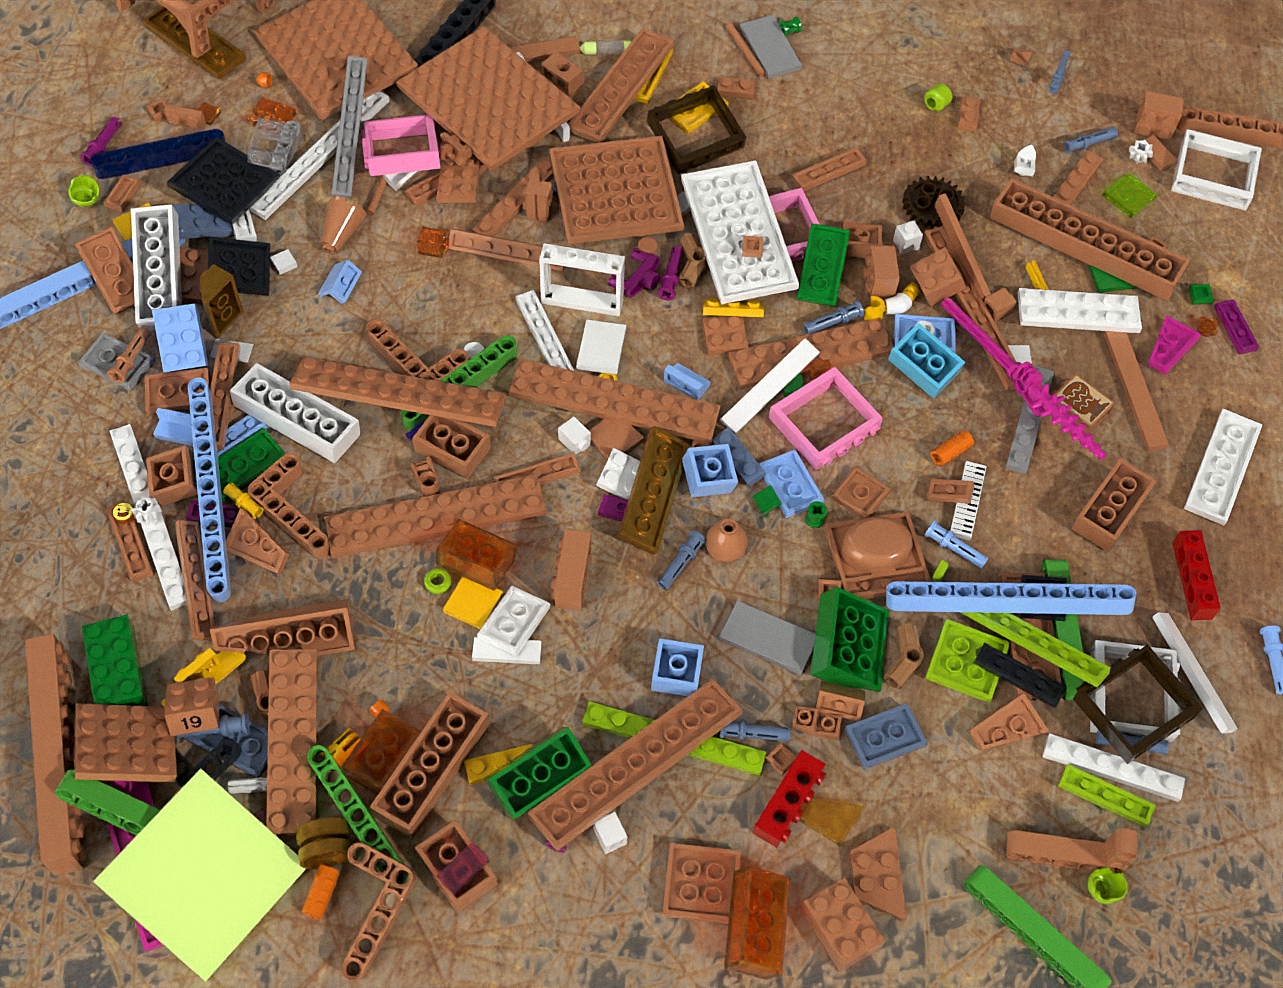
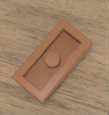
M719 77L717 90L721 96L753 99L755 80Z
M962 96L958 129L977 130L980 98Z
M167 104L164 108L167 122L170 124L203 130L206 126L203 111Z
M931 479L927 498L932 502L971 504L974 483L973 481Z

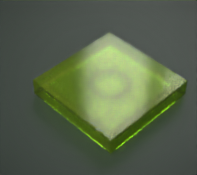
M1128 172L1107 188L1102 196L1132 218L1153 202L1158 194Z

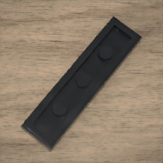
M986 643L983 644L973 664L1056 708L1066 689L1064 685Z

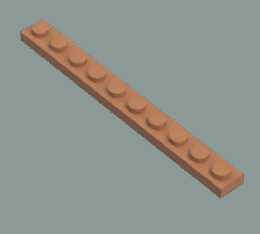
M943 227L924 231L923 237L932 254L946 247L963 278L966 289L955 294L963 311L1016 362ZM985 350L1006 390L1015 389L1013 380L1007 376V370Z

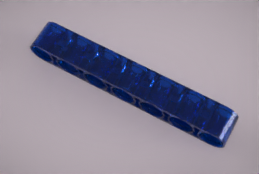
M211 129L97 153L91 157L90 162L97 178L108 179L122 176L123 174L127 175L188 162L216 137L225 142L226 140L223 131Z

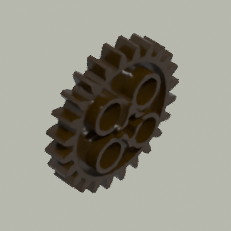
M929 176L926 177V180L919 177L918 182L913 180L912 185L908 184L907 190L904 191L902 203H904L903 209L906 210L905 215H911L910 221L916 219V225L922 223L924 229L927 225L930 226V229H934V226H937V228L942 227L943 223L935 205L932 213L928 214L934 196L939 191L938 197L942 194L947 195L958 221H960L966 205L964 202L965 196H961L962 190L956 191L958 186H951V180L947 183L944 182V177L941 180H938L937 176H934L933 180Z

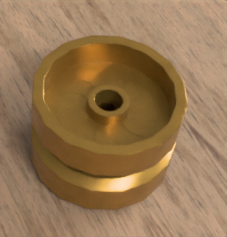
M322 818L309 821L296 829L297 845L301 847L298 851L299 864L302 868L318 869L319 865L335 867L349 861L348 850L352 843L347 840L350 837V828L347 820L342 818Z

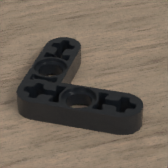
M224 739L195 767L175 746L176 764L179 762L185 764L184 771L177 775L175 782L183 788L200 769L215 781L239 758L241 754L240 745L232 739ZM227 746L231 747V755L227 754ZM217 755L221 756V757H222L221 759H223V760H225V761L222 763V761L219 760L218 758H216V756H217ZM215 761L217 763L215 772L208 774L206 771L207 764Z

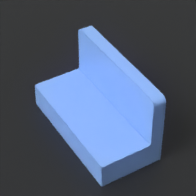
M348 259L335 264L318 295L322 297L330 294L341 304L345 303L362 271Z
M676 363L674 367L668 365L664 370L663 381L693 399L699 400L710 386L709 380L679 363Z
M157 408L156 413L159 422L153 433L154 437L193 446L191 415Z

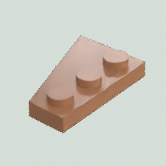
M240 508L226 540L227 551L281 574L290 554L244 509Z
M1025 693L1019 694L967 730L979 750L1049 732Z

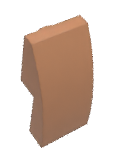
M796 706L792 729L822 738L839 740L843 718L840 715L819 713V709Z

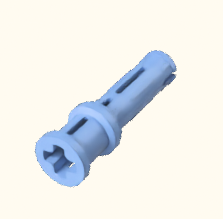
M936 520L933 521L924 535L926 538L930 537L940 543V547H948L980 569L983 568L988 560V557L956 538L953 531H947L938 525Z
M1266 626L1261 628L1259 632L1264 639L1265 647L1263 650L1269 656L1276 694L1281 695L1283 694V644L1279 635L1281 629L1279 626Z

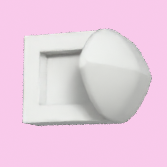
M1033 145L1023 148L1018 153L1014 161V172L1022 176L1033 177L1036 159Z

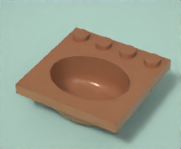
M909 511L825 524V532L839 580H842V589L863 599L886 596V587L891 582H931Z

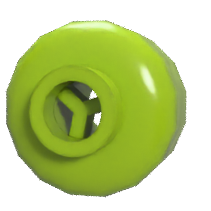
M941 83L934 85L925 94L926 106L933 111L943 110L952 101L950 88Z

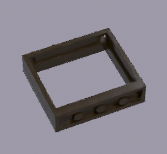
M715 85L705 89L702 88L692 94L688 93L682 98L670 100L666 104L659 107L655 106L654 109L648 111L646 122L655 137H663L667 157L678 174L733 153L745 146L747 137ZM710 102L730 137L680 157L661 126L660 121Z
M1148 644L1141 649L1134 648L1128 653L1129 657L1122 660V658L1116 660L1110 666V673L1098 687L1084 681L1081 686L1076 688L1077 693L1073 697L1076 704L1127 765L1195 719L1204 709ZM1141 662L1182 709V712L1133 746H1130L1089 696Z

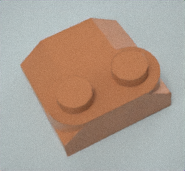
M843 220L842 229L850 230L846 251L847 257L866 259V255L870 253L871 246H882V225Z

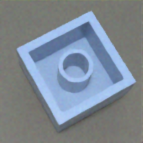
M728 444L688 448L682 458L691 497L732 493L738 483Z
M659 638L651 691L689 696L698 689L704 645Z

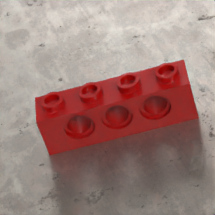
M1180 531L1172 544L1190 620H1212L1221 607L1202 531Z
M801 749L756 822L753 834L776 848L781 841L786 843L792 832L789 827L792 822L798 823L803 814V811L800 810L804 803H810L815 794L812 789L815 784L820 786L825 778L826 773L823 770L826 764ZM804 777L809 783L801 784L797 778ZM793 796L797 802L789 803L786 797ZM781 815L786 821L782 823L777 822L774 816Z

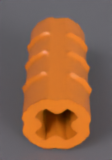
M962 430L930 452V456L937 466H943L972 447L974 439L968 431Z
M319 865L301 911L304 915L322 920L340 874L338 870L329 866Z

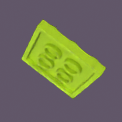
M946 619L925 679L990 703L999 677L973 664L984 643L1007 654L1010 642Z

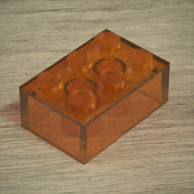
M458 518L437 547L436 565L495 591L515 562L517 544Z
M382 709L342 765L344 773L351 780L378 795L422 731Z

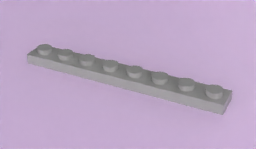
M348 56L331 193L332 196H340L346 199H352L368 63L367 58Z

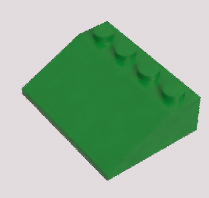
M839 587L820 594L810 675L828 683L880 692L889 610Z

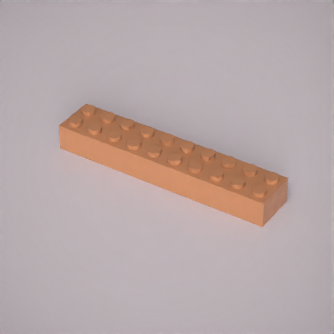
M1012 178L994 202L990 219L1166 301H1169L1190 263V259Z
M54 634L25 639L40 861L53 875H59L84 869L83 861L87 859V854L81 840L85 836L83 823H80L79 816L83 814V810L59 799L55 794L56 788L67 771L75 770V734H73L72 727H75V717L71 713L74 699L72 692H69V685H72V676L67 669V664L71 662L68 650H64L62 641H58Z

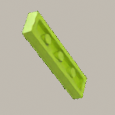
M1069 764L1066 765L1057 786L1144 828L1149 825L1156 806Z

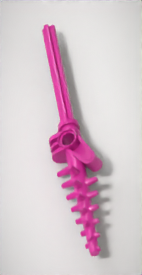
M947 297L944 299V302H941V306L1007 370V376L1013 380L1015 390L1022 395L1036 417L1052 415L1051 424L1061 423L1062 433L1069 431L1073 441L1079 440V444L1084 449L1088 448L1089 452H1093L1094 457H1098L1099 460L1106 457L1107 454L1101 449V444H1096L1092 439L1094 435L1087 434L1084 431L1087 427L1086 424L1078 425L1076 422L1079 415H1069L1067 413L1072 409V406L1059 404L1065 397H1057V394L1051 396L1049 394V385L1045 384L1044 387L1042 386L1043 375L1037 372V369L1030 362H1015L951 299Z

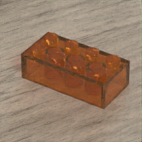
M746 866L733 872L724 969L765 980L782 976L790 877L752 866Z

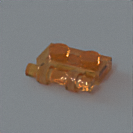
M262 97L253 109L254 115H247V121L252 122L257 127L263 126L273 133L275 131L281 133L282 125L292 121L296 115V109Z

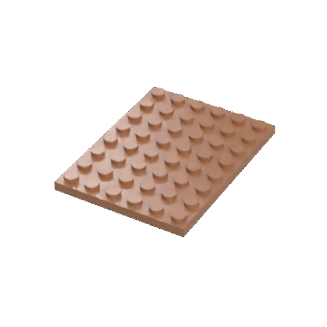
M313 0L253 30L255 37L321 121L342 111L348 56L362 57L368 60L363 99L391 86L419 67L363 0Z
M484 26L396 81L397 87L452 136L456 135L463 146L468 145L472 150V154L491 171L580 113V106Z

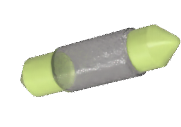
M597 40L584 42L580 46V50L585 55H622L632 41Z

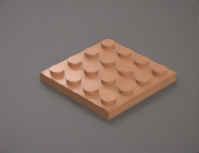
M76 703L74 780L176 781L175 736L170 735L165 719V707Z

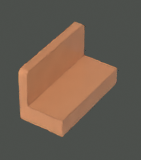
M821 681L815 708L819 709L820 713L840 715L842 718L860 721L865 703V691Z

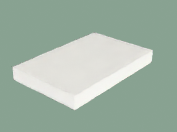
M586 320L576 369L617 375L626 325Z
M511 586L478 632V639L517 657L549 610L550 603Z

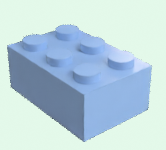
M197 304L152 310L163 372L209 366Z

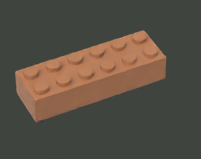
M448 692L370 805L373 817L413 840L463 765L464 760L467 759L490 725L489 714L455 694Z

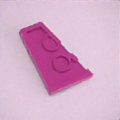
M1166 315L1148 366L1166 375L1200 339L1201 334Z

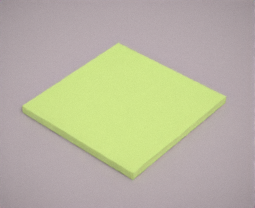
M200 769L93 882L206 982L306 868L300 866L299 856Z

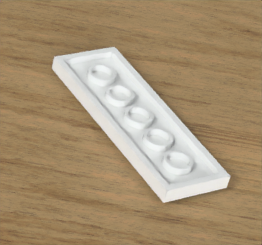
M1019 288L1020 325L1128 333H1140L1142 329L1138 296Z
M1221 410L1183 509L1223 526L1227 523L1263 424L1228 410Z

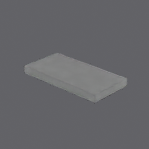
M773 15L740 24L741 32L756 59L766 72L765 75L768 79L801 70L802 64Z
M736 601L719 636V640L798 675H802L814 649L815 634L740 601Z

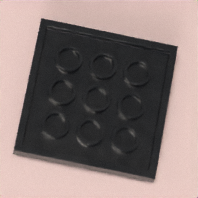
M216 137L167 181V187L233 225L280 178V174Z

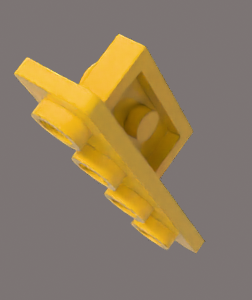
M209 648L205 652L198 654L190 665L180 669L173 679L175 682H185L214 677L217 685L247 658L241 652L221 651L216 655ZM166 698L161 702L163 707H165Z

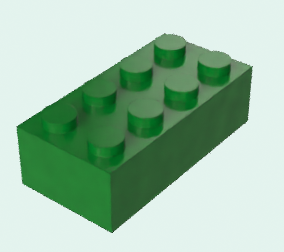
M128 614L83 625L82 633L94 704L148 706L135 629Z
M561 727L484 779L508 819L515 820L564 787L592 765L570 728Z

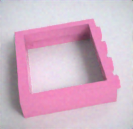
M428 114L364 121L365 129L361 130L365 169H369L370 176L440 168L434 121ZM428 135L430 150L374 156L373 140Z
M802 188L769 196L774 213L799 207L809 229L811 228V223L819 224ZM808 241L786 246L791 262L800 261L805 258Z
M836 367L771 406L769 419L815 470L825 464L828 466L837 456L842 457L854 445L859 446L865 438L870 435L874 436L876 431L881 429L880 426L883 419ZM835 386L867 422L819 452L791 422L787 415Z

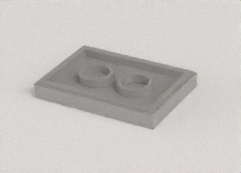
M102 332L79 360L78 364L80 367L131 391L154 363L155 359L154 356L140 351L134 360L133 369L129 370L126 374V380L123 383L113 381L109 378L107 372L110 368H113L116 358L125 352L128 344Z

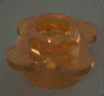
M1205 317L1198 319L1200 324L1197 330L1202 336H1215L1218 333L1216 330L1218 321L1216 319H1206Z

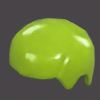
M86 175L74 177L68 189L71 202L80 207H89L96 203L99 198V185L97 181Z
M1109 867L1094 870L1089 875L1088 891L1097 902L1106 905L1113 904L1122 900L1127 894L1128 883L1121 872L1115 873Z

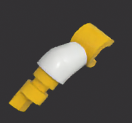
M911 282L903 292L898 293L894 297L883 300L880 297L871 296L870 306L864 309L865 321L877 318L882 320L884 312L886 315L906 312L911 308L912 302L921 292V288L918 284Z

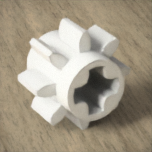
M1135 140V146L1131 145L1129 148L1130 159H1134L1136 164L1147 163V157L1152 158L1153 151H1151L1153 145L1148 144L1146 140Z
M144 496V498L135 501L136 508H133L132 512L136 516L138 523L144 521L149 525L150 522L158 520L157 513L162 512V510L157 505L156 498L150 500Z

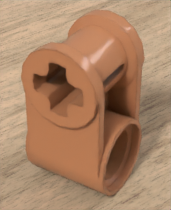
M430 456L426 457V460L417 463L410 462L411 473L417 482L422 496L439 494L438 477Z

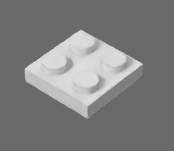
M613 448L596 486L628 500L640 461Z

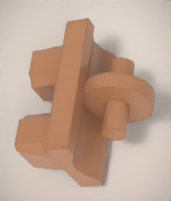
M446 132L441 133L442 143L438 147L439 157L444 161L451 159L460 167L466 166V159L472 157L471 148L468 145L462 146L461 141L456 135L450 136Z

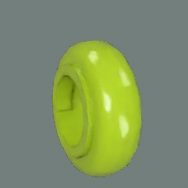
M440 568L430 570L424 578L425 588L433 594L446 592L451 586L450 574ZM437 577L444 579V582L440 585L431 583Z

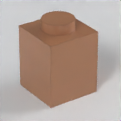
M1005 287L985 297L984 304L994 322L1012 314L1017 302Z

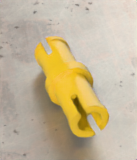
M234 483L226 485L223 493L231 498L239 509H244L254 519L262 515L264 508L253 501L247 492L241 491Z

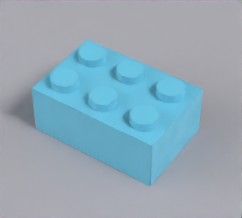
M919 323L891 350L888 358L893 365L933 399L961 372L965 364L964 360Z

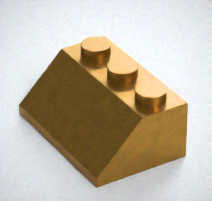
M213 264L208 270L203 272L200 277L202 302L213 335L218 339L244 311L233 275Z

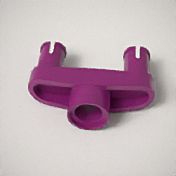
M634 248L630 258L640 262L641 266L630 279H624V295L630 298L638 294L645 287L654 290L660 281V274L656 273L659 265V256L644 252L638 248ZM612 274V277L608 280V286L616 288V275Z

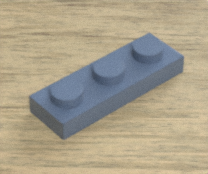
M729 427L712 439L715 445H729L734 468L749 487L767 475Z

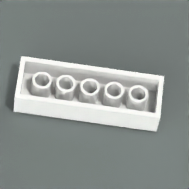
M172 205L131 209L135 320L139 328L145 327L149 331L156 330L152 310L182 305L178 213Z
M258 363L230 390L234 407L333 463H336L360 436L358 419L311 393L290 389V381Z

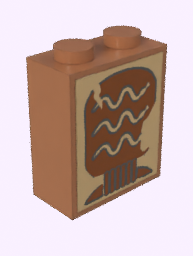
M1076 373L1070 379L1067 377L1060 385L1058 391L1054 390L1050 394L1051 396L1057 394V397H1065L1059 404L1072 406V409L1067 413L1069 415H1079L1076 422L1078 425L1086 424L1087 427L1084 431L1087 434H1090L1111 413L1115 405L1113 400Z

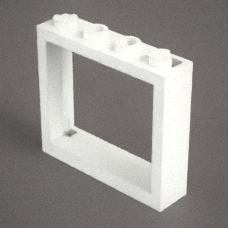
M1187 129L1181 141L1171 191L1246 211L1253 199L1262 148ZM1187 147L1249 163L1244 190L1182 174Z
M543 244L539 259L541 304L620 316L624 296L625 256ZM550 264L616 274V294L551 284ZM548 294H551L552 298H548L546 296Z
M1095 640L1090 648V657L1105 664V657L1126 659L1129 657L1128 653L1134 648L1141 649L1144 646ZM1151 647L1177 677V672L1180 668V663L1177 660V650ZM1104 686L1090 695V698L1105 715ZM1164 690L1166 723L1181 712V708ZM1090 720V732L1097 733L1098 729ZM1110 721L1121 734L1132 736L1149 735L1159 728ZM1180 729L1164 740L1173 742L1180 735Z

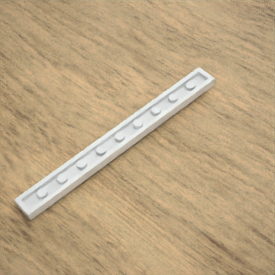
M379 91L363 99L360 129L364 126V121H369L389 102V96ZM340 121L271 186L250 208L252 213L266 220L337 152Z
M128 424L110 430V434L136 508V500L138 501L144 498V496L150 500L152 498L149 495L147 470L133 429ZM160 512L157 513L158 520L150 522L149 525L144 521L140 523L169 608L172 611L187 605L182 570L162 513Z

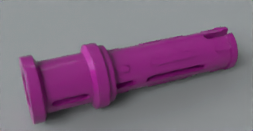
M112 116L98 137L89 142L88 149L80 155L82 162L91 167L96 166L97 159L105 153L106 145L122 125L119 118Z
M673 246L671 248L666 273L661 277L662 285L658 289V296L663 300L668 301L675 298L676 293L674 290L679 283L677 275L684 253L683 248L680 246Z

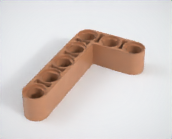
M373 320L366 326L369 343L402 375L440 381L469 360L467 351L456 349L428 368L383 322Z
M287 453L248 486V493L253 501L264 508L263 514L314 558L324 559L330 554L327 536L280 496L283 491L300 478L303 472L299 457L294 453ZM318 544H323L321 547H315Z
M1118 829L1114 831L1105 843L1025 831L1007 832L1006 857L1016 861L1087 871L1109 867L1112 872L1123 873L1138 856L1137 832L1131 829Z
M355 843L349 848V861L385 881L386 884L342 964L341 973L344 978L350 981L360 980L365 977L416 882V873L413 869L363 843ZM364 848L366 857L363 861L359 862L355 856L356 851ZM385 859L388 863L387 870L379 873L377 863ZM402 871H407L409 881L401 885L398 881V875ZM394 893L397 897V903L390 908L386 904V898L389 894ZM378 916H382L385 920V925L381 930H377L374 927V920ZM365 939H370L373 944L372 950L369 953H365L362 950L361 945ZM354 961L360 965V972L357 976H353L349 971V967Z

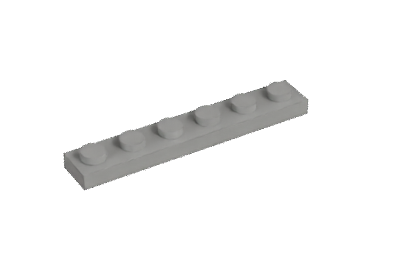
M1034 366L1037 372L1043 375L1042 386L1044 387L1045 384H1048L1050 389L1054 371ZM1025 400L1005 469L1021 474H1026L1042 418L1041 416L1036 417L1032 413Z

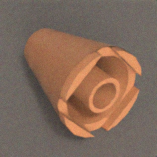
M332 196L327 208L320 245L325 252L330 254L338 252L363 223L367 215L365 210L354 202L352 205L346 203L347 199L344 197Z

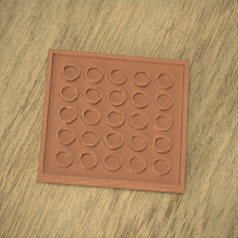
M662 136L549 149L567 244L684 230V223Z

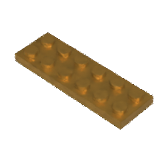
M163 5L143 19V23L147 28L219 80L247 59L244 52L209 27L208 34L211 49L199 58L194 57L191 52L189 35L180 21Z
M657 426L650 428L617 537L652 555L658 553L683 469L682 458L689 448L688 443Z

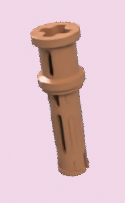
M139 328L125 352L118 355L115 365L108 370L107 375L113 381L123 383L126 380V374L134 367L135 358L151 336V332L147 328Z

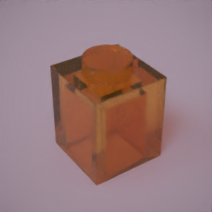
M422 226L417 240L418 254L442 258L443 252L447 251L449 240L446 239L445 231Z

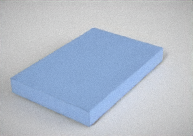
M895 314L894 347L914 328L917 322L928 321L934 326L933 335L954 353L956 352L954 318Z
M796 450L759 463L767 474L763 477L767 486L771 485L782 502V505L779 507L785 518L808 510V506L812 502L819 501L824 503L825 499Z

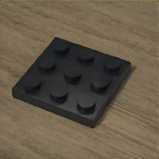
M209 237L207 270L214 264L233 275L238 293L269 296L270 243Z

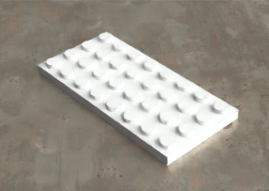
M757 161L681 175L685 194L721 304L799 289V282ZM743 236L763 237L762 258L742 257Z

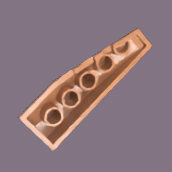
M348 599L280 610L210 628L214 651L241 653L250 651L257 652V654H267L269 650H316V656L355 650L353 623Z

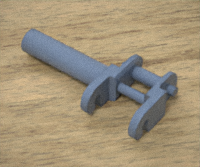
M1068 50L1063 52L1059 66L1053 76V81L1049 87L1051 88L1049 92L1052 94L1058 92L1063 82L1066 65L1071 54Z

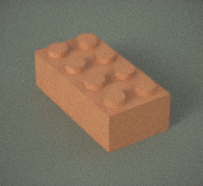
M1120 458L1079 514L1071 529L1109 552L1146 500L1157 480Z

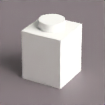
M915 221L896 226L893 242L901 255L919 250L923 234Z
M572 417L558 428V439L576 455L589 447L591 432L575 417Z
M615 812L608 813L593 824V830L605 854L627 845V835Z

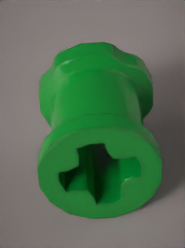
M797 16L793 17L792 20L786 22L782 20L779 22L785 37L788 34L800 33L802 31L801 21Z
M815 501L808 506L806 523L811 528L823 526L824 517L827 514V507L824 503Z

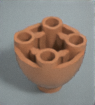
M730 518L716 521L711 525L705 537L706 549L715 561L731 562L742 558L748 547V536L744 527L738 521Z

